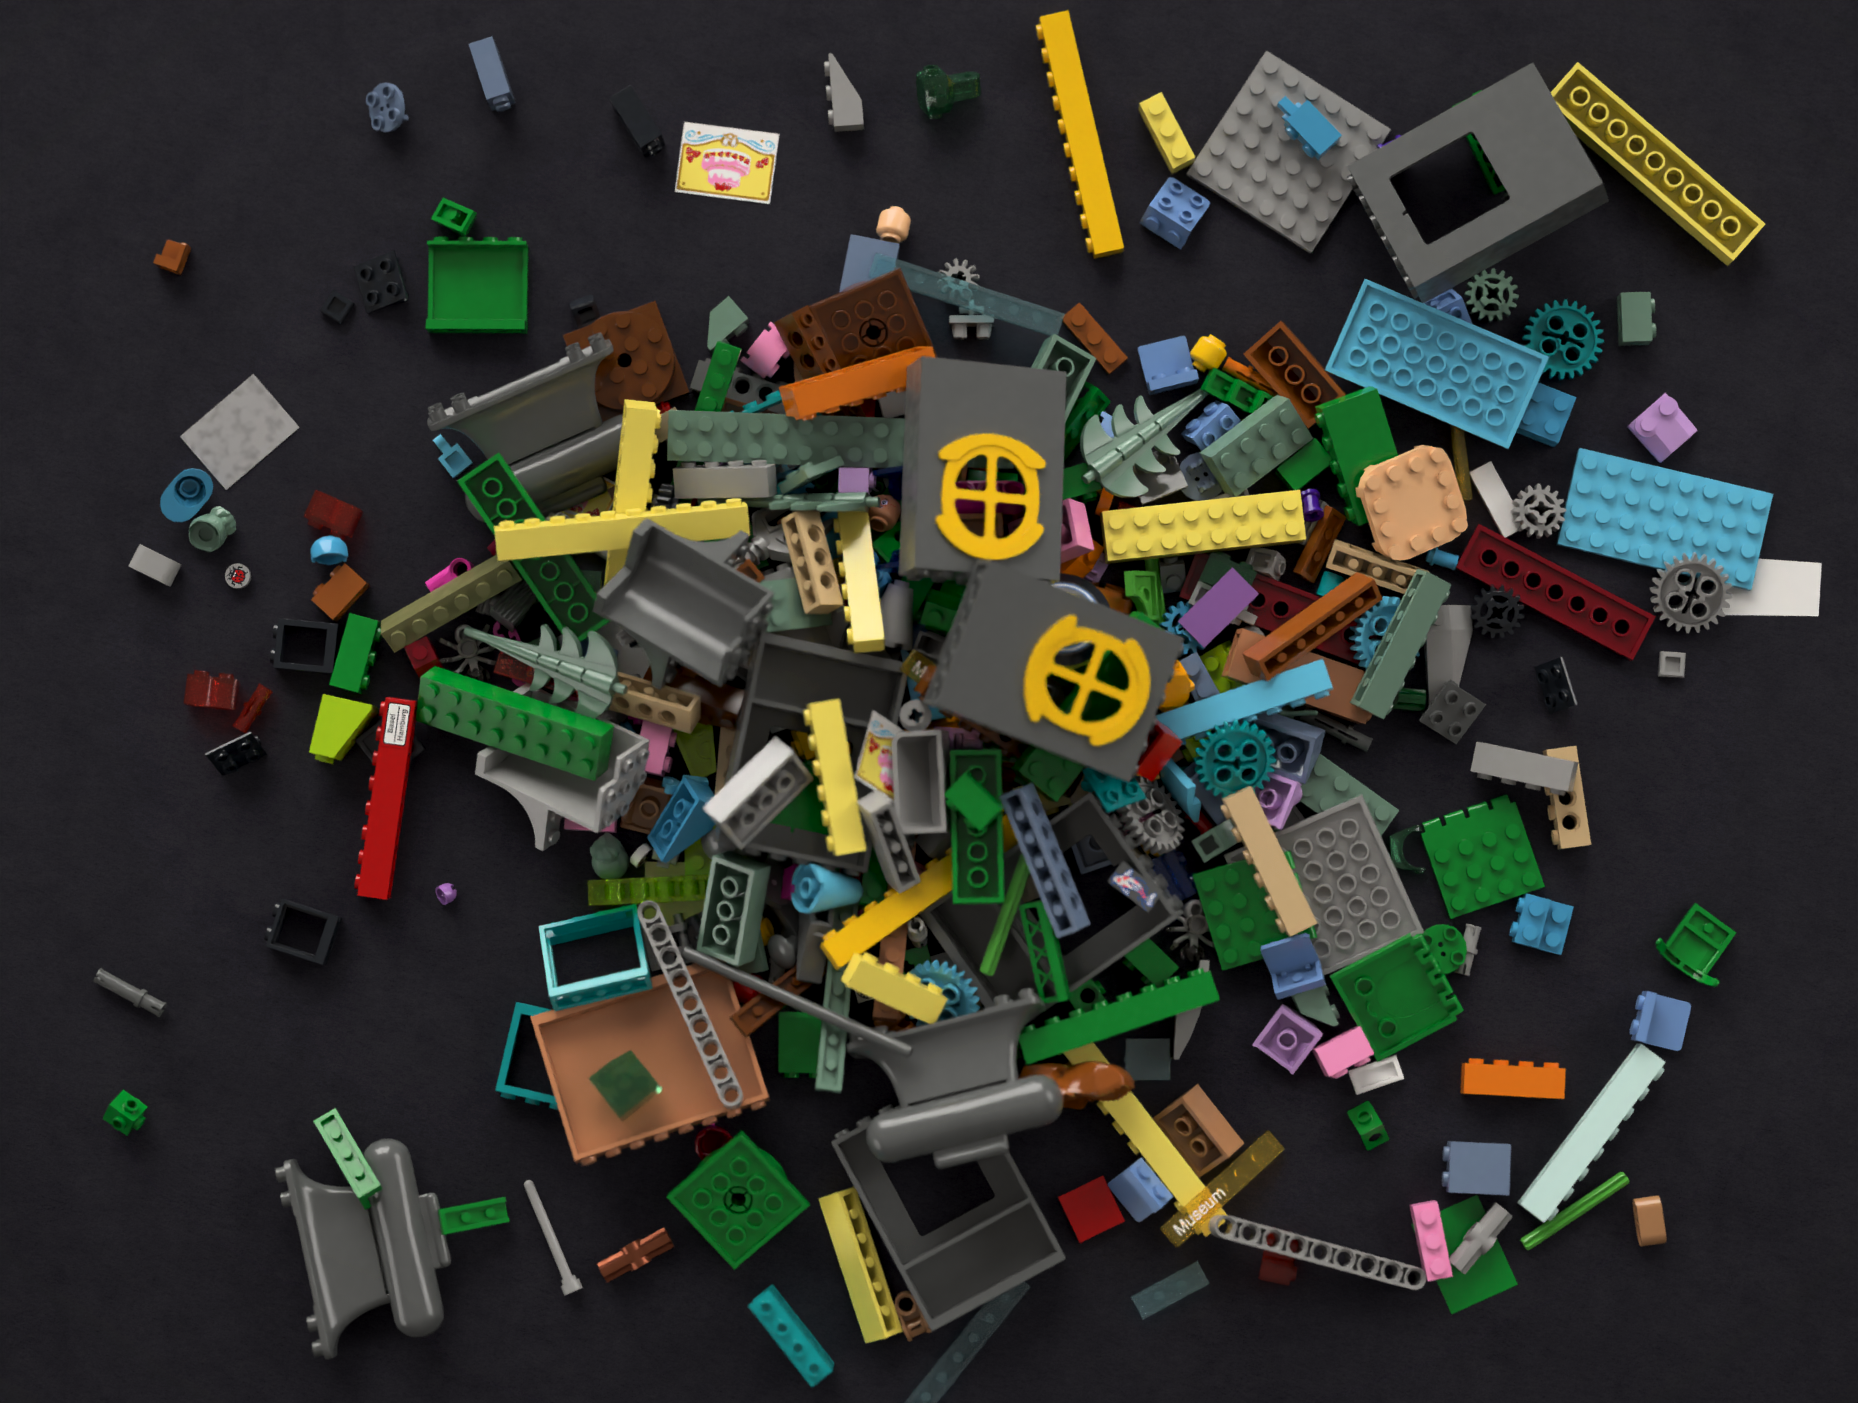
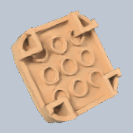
M1426 445L1414 446L1413 450L1377 465H1369L1363 470L1364 473L1360 478L1358 488H1355L1356 497L1362 500L1375 540L1372 545L1375 551L1384 557L1399 561L1413 558L1452 541L1467 529L1465 504L1451 461L1442 448Z

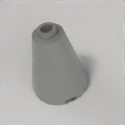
M895 579L894 584H888L880 600L884 645L894 648L899 646L904 650L911 651L913 647V589L909 588V582Z

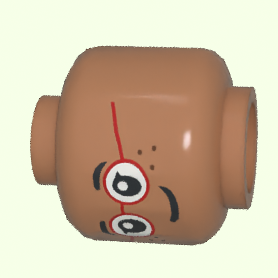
M891 495L874 496L880 497V507H869L870 527L878 532L893 529L901 514V506Z

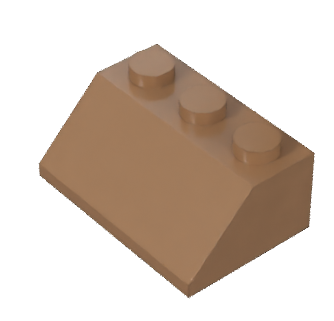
M1198 1084L1186 1091L1152 1118L1199 1178L1229 1158L1244 1144Z

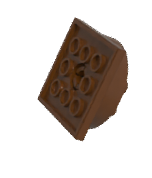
M900 267L871 280L855 283L838 294L809 305L841 369L917 346L933 347ZM869 324L880 328V332L876 337H870L866 334V330L870 326ZM933 347L935 358H938L936 351Z
M656 301L628 311L607 314L594 321L591 325L563 335L566 346L578 342L581 349L590 346L588 338L601 332L604 339H610L614 351L601 361L595 376L596 402L603 422L623 414L625 399L654 402L655 406L661 404V401L665 403L690 394ZM622 355L632 359L630 366L626 368L619 366V361L623 358Z

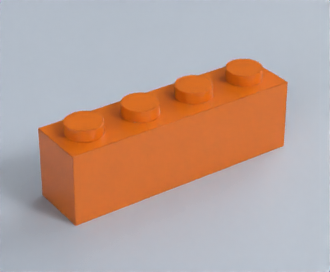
M1469 1058L1468 1063H1462L1461 1093L1564 1099L1566 1069L1559 1068V1063L1544 1062V1067H1534V1062L1519 1061V1066H1510L1509 1060H1494L1492 1065L1484 1064V1059Z

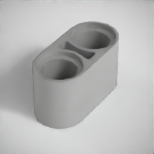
M139 544L129 567L171 587L181 564Z

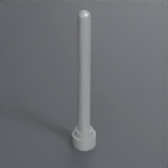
M526 1180L524 1188L563 1278L561 1280L562 1286L560 1287L564 1296L583 1288L580 1279H576L575 1275L572 1276L533 1181Z

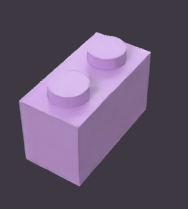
M839 467L838 493L868 492L869 494L872 492V488L876 487L877 472H872V468Z

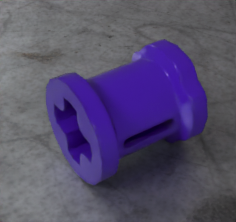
M1307 489L1301 492L1304 521L1307 522L1318 521L1324 516V511L1320 508L1319 504L1320 492L1316 489Z

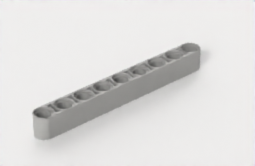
M644 901L640 904L637 911L641 924L722 1104L728 1109H737L742 1105L744 1096L659 906L653 901ZM652 908L656 910L655 917L650 920L643 917L644 911ZM657 931H664L667 936L664 941L656 942L653 940L654 934ZM667 954H675L677 959L674 964L666 965L663 962ZM684 976L687 978L686 985L681 988L675 987L673 984L675 978ZM688 999L696 1000V1008L691 1011L684 1009L685 1001ZM696 1023H707V1030L701 1034L694 1031ZM716 1045L718 1052L714 1056L710 1057L704 1054L706 1046ZM724 1067L728 1070L727 1077L722 1080L715 1078V1071L718 1068ZM734 1090L739 1094L738 1099L732 1103L725 1100L726 1093Z
M1216 1215L1209 1222L1211 1234L1218 1238L1402 1288L1418 1290L1426 1282L1425 1272L1419 1267L1232 1216ZM1224 1219L1227 1222V1230L1221 1233L1218 1229V1224ZM1246 1226L1251 1230V1235L1247 1240L1242 1236V1230ZM1269 1233H1272L1275 1237V1241L1271 1246H1268L1266 1243V1236ZM1293 1239H1296L1298 1242V1249L1295 1252L1290 1250V1242ZM1319 1245L1322 1254L1316 1259L1313 1255V1250ZM1340 1252L1345 1254V1262L1342 1265H1339L1337 1262V1256ZM1366 1258L1369 1262V1267L1363 1272L1360 1265L1362 1260ZM1387 1265H1390L1392 1268V1274L1389 1278H1386L1384 1275V1269ZM1411 1271L1416 1276L1413 1284L1408 1282V1274Z

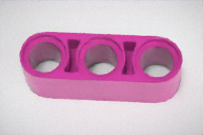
M958 481L955 483V486L963 490L985 491L986 481ZM996 481L998 493L1025 495V487L1018 481ZM956 499L954 502L958 514L985 513V503L983 501ZM996 503L995 513L1018 514L1023 510L1024 506Z

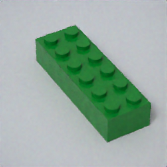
M1001 749L950 750L951 787L964 773L969 772L1002 804L1000 796L1003 795ZM951 809L953 904H1005L1003 811L984 830L980 831L978 828L973 830L964 821L966 816L960 810L955 812Z

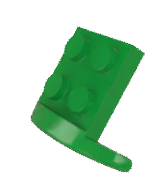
M1694 903L1667 942L1664 943L1661 938H1658L1655 946L1666 961L1688 977L1704 985L1717 987L1720 981L1707 974L1736 932Z

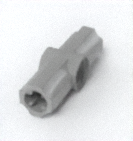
M1495 1202L1482 1219L1474 1223L1464 1235L1463 1242L1449 1257L1450 1263L1465 1275L1481 1254L1484 1255L1492 1247L1497 1239L1496 1236L1513 1216Z

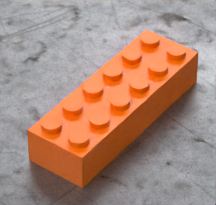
M913 347L781 386L779 390L786 416L805 421L816 418L817 412H826L828 414L839 411L841 405L852 407L863 404L864 398L876 400L886 397V392L895 391L899 393L906 391L907 366L921 356L935 358L933 347Z

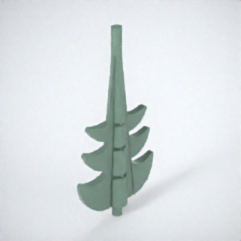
M1199 389L1154 415L1146 406L1143 396H1138L1134 404L1136 425L1129 421L1124 412L1123 405L1119 404L1116 406L1111 420L1113 438L1103 430L1098 415L1092 416L1084 426L1080 437L1081 454L1088 465V472L1082 476L1083 482L1089 484L1095 480L1107 492L1120 498H1134L1147 493L1148 488L1137 479L1133 466H1136L1145 473L1157 474L1165 472L1166 468L1155 459L1152 448L1154 447L1165 455H1179L1180 450L1172 444L1167 433L1209 394Z
M868 492L812 493L808 495L780 494L763 498L697 499L698 506H701V503L705 501H715L716 504H724L728 499H741V502L745 501L748 507L769 508L770 510L868 512L869 507H880V497H871Z
M547 624L541 626L539 646L491 635L466 626L464 629L465 636L484 642L533 667L535 672L530 691L533 692L543 688L548 684L551 677L554 678L555 686L553 695L549 700L550 704L560 703L570 698L574 691L577 690L579 700L575 713L596 718L608 710L615 693L625 695L628 687L621 684L619 677H617L618 659L613 647L603 636L595 631L588 632V652L585 657H582L580 641L568 627L562 629L563 644L560 651H557L555 635Z

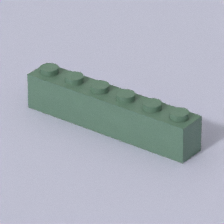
M1416 570L1350 701L1351 704L1382 719L1390 713L1396 694L1404 686V678L1408 670L1412 669L1415 664V656L1418 650L1425 644L1427 633L1436 622L1442 603L1449 596L1450 583L1427 571Z

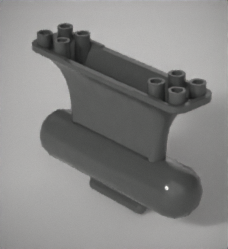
M601 332L588 338L589 347L581 349L578 342L573 343L565 348L567 356L561 358L558 362L481 396H474L467 400L463 392L451 397L452 407L445 410L441 403L430 406L428 408L429 418L427 419L429 429L431 431L453 429L463 433L480 448L487 459H490L497 453H501L545 518L550 512L556 515L558 512H563L604 494L607 491V485L603 475L617 469L623 414L603 422L598 410L595 396L596 372L601 361L614 351L610 339L605 340ZM465 493L466 506L471 515L479 521L485 522Z
M1033 989L1019 991L1020 1000L1017 1001L1009 1000V995L997 996L994 998L995 1006L985 1008L983 1011L900 1032L888 1031L887 1026L873 1028L878 1032L912 1046L913 1051L909 1058H905L854 1034L848 1035L850 1043L846 1045V1052L853 1058H867L876 1062L891 1080L901 1109L885 1112L873 1118L867 1128V1144L871 1153L878 1160L897 1162L933 1153L936 1166L938 1168H946L1006 1153L1009 1149L1007 1134L1047 1125L1058 1118L1063 1108V1094L1059 1085L1046 1075H1034L1018 1079L1016 1052L1021 1030L1032 1017L1046 1011L1045 1002L1039 998L1038 994H1034Z
M380 1139L373 1142L363 1153L365 1160L382 1187V1190L367 1198L372 1205L367 1210L364 1209L351 1186H330L315 1182L302 1172L296 1159L284 1161V1166L275 1169L278 1183L287 1181L289 1191L281 1193L282 1205L284 1208L292 1206L298 1224L314 1300L313 1308L315 1314L307 1317V1324L310 1332L318 1330L320 1336L319 1340L312 1342L315 1357L324 1355L326 1360L336 1357L338 1354V1339L346 1326L361 1314L382 1305L391 1303L397 1328L404 1335L413 1338L433 1334L440 1327L444 1319V1309L435 1269L449 1266L451 1257L446 1234L442 1235L438 1216V1210L440 1209L438 1197L435 1193L419 1195L408 1148L400 1141L394 1139Z

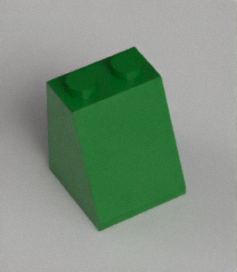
M779 1012L778 1072H784V1077L799 1078V1073H809V1078H816L822 1020L804 1012Z

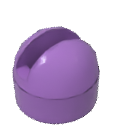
M444 883L435 889L437 898L443 905L452 902L457 896V890H452L453 884Z

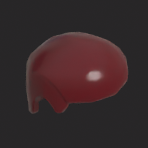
M720 1126L706 1127L695 1138V1151L703 1160L708 1154L727 1144L732 1137L726 1129Z

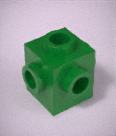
M122 1090L109 1104L103 1119L116 1130L128 1136L133 1129L139 1130L145 1122L144 1113L147 1106L125 1090Z

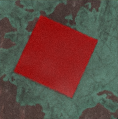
M1103 1175L1058 1197L1080 1243L1125 1221Z

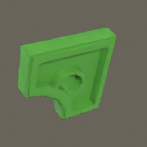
M1124 571L1126 597L1134 602L1138 612L1144 613L1152 621H1159L1156 571Z

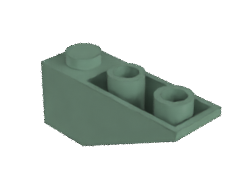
M1231 819L1224 821L1191 841L1204 863L1239 843L1231 829L1235 828Z

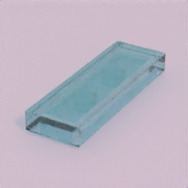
M1196 1261L1134 1294L1131 1298L1142 1319H1145L1208 1285L1209 1282Z

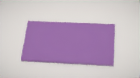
M1232 567L1178 622L1205 648L1259 593Z

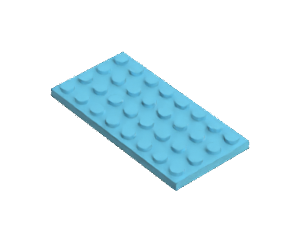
M1364 279L1325 371L1364 388L1369 386L1377 388L1378 393L1382 396L1509 449L1549 357Z
M1579 448L1566 499V512L1563 514L1565 521L1561 523L1556 545L1664 571L1667 569L1664 562L1666 561L1672 565L1674 563L1673 556H1676L1680 561L1682 560L1683 553L1687 555L1688 559H1691L1693 552H1696L1700 560L1702 555L1706 554L1707 563L1714 558L1716 560L1714 568L1722 565L1724 570L1721 574H1728L1729 578L1724 583H1731L1732 587L1750 591L1753 586L1773 494ZM1688 572L1680 573L1681 575L1690 577V573ZM1699 572L1696 573L1695 578L1700 576Z

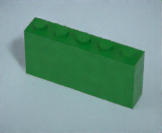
M1371 386L1315 406L1317 414L1314 415L1318 427L1322 428L1324 437H1322L1323 446L1327 452H1330L1332 459L1329 461L1330 468L1334 475L1337 474L1339 484H1337L1338 493L1341 498H1344L1347 506L1344 507L1345 515L1348 521L1358 526L1368 523L1362 500L1356 497L1355 489L1356 487L1358 488L1360 478L1364 473L1363 470L1369 465H1377L1398 456L1378 390Z

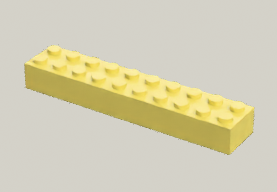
M1577 62L1551 91L1553 98L1577 137L1727 266L1765 225L1761 219L1580 63Z

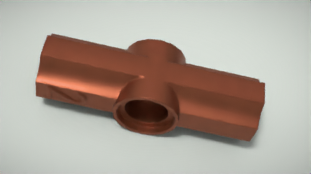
M662 1228L641 1240L639 1238L620 1249L621 1251L601 1260L597 1265L606 1282H609L630 1270L634 1271L652 1261L653 1257L674 1247V1244L666 1229Z

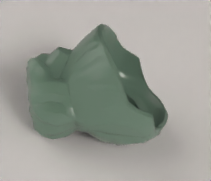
M216 506L212 508L209 514L197 517L189 526L191 544L195 548L207 552L217 550L224 544L227 536L236 531L234 516L221 506Z
M605 832L590 847L592 867L599 877L605 880H617L625 874L629 867V856L618 839Z

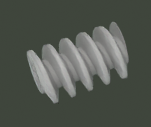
M911 700L900 709L899 721L902 727L908 731H922L931 722V710L923 701ZM912 709L922 714V717L918 718V723L908 718V715L912 714Z

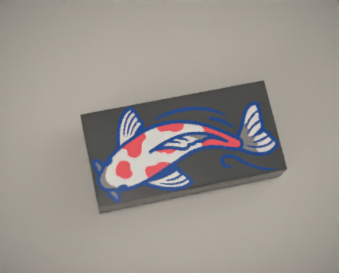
M1122 861L1108 880L1111 885L1147 912L1151 910L1164 892L1124 861Z

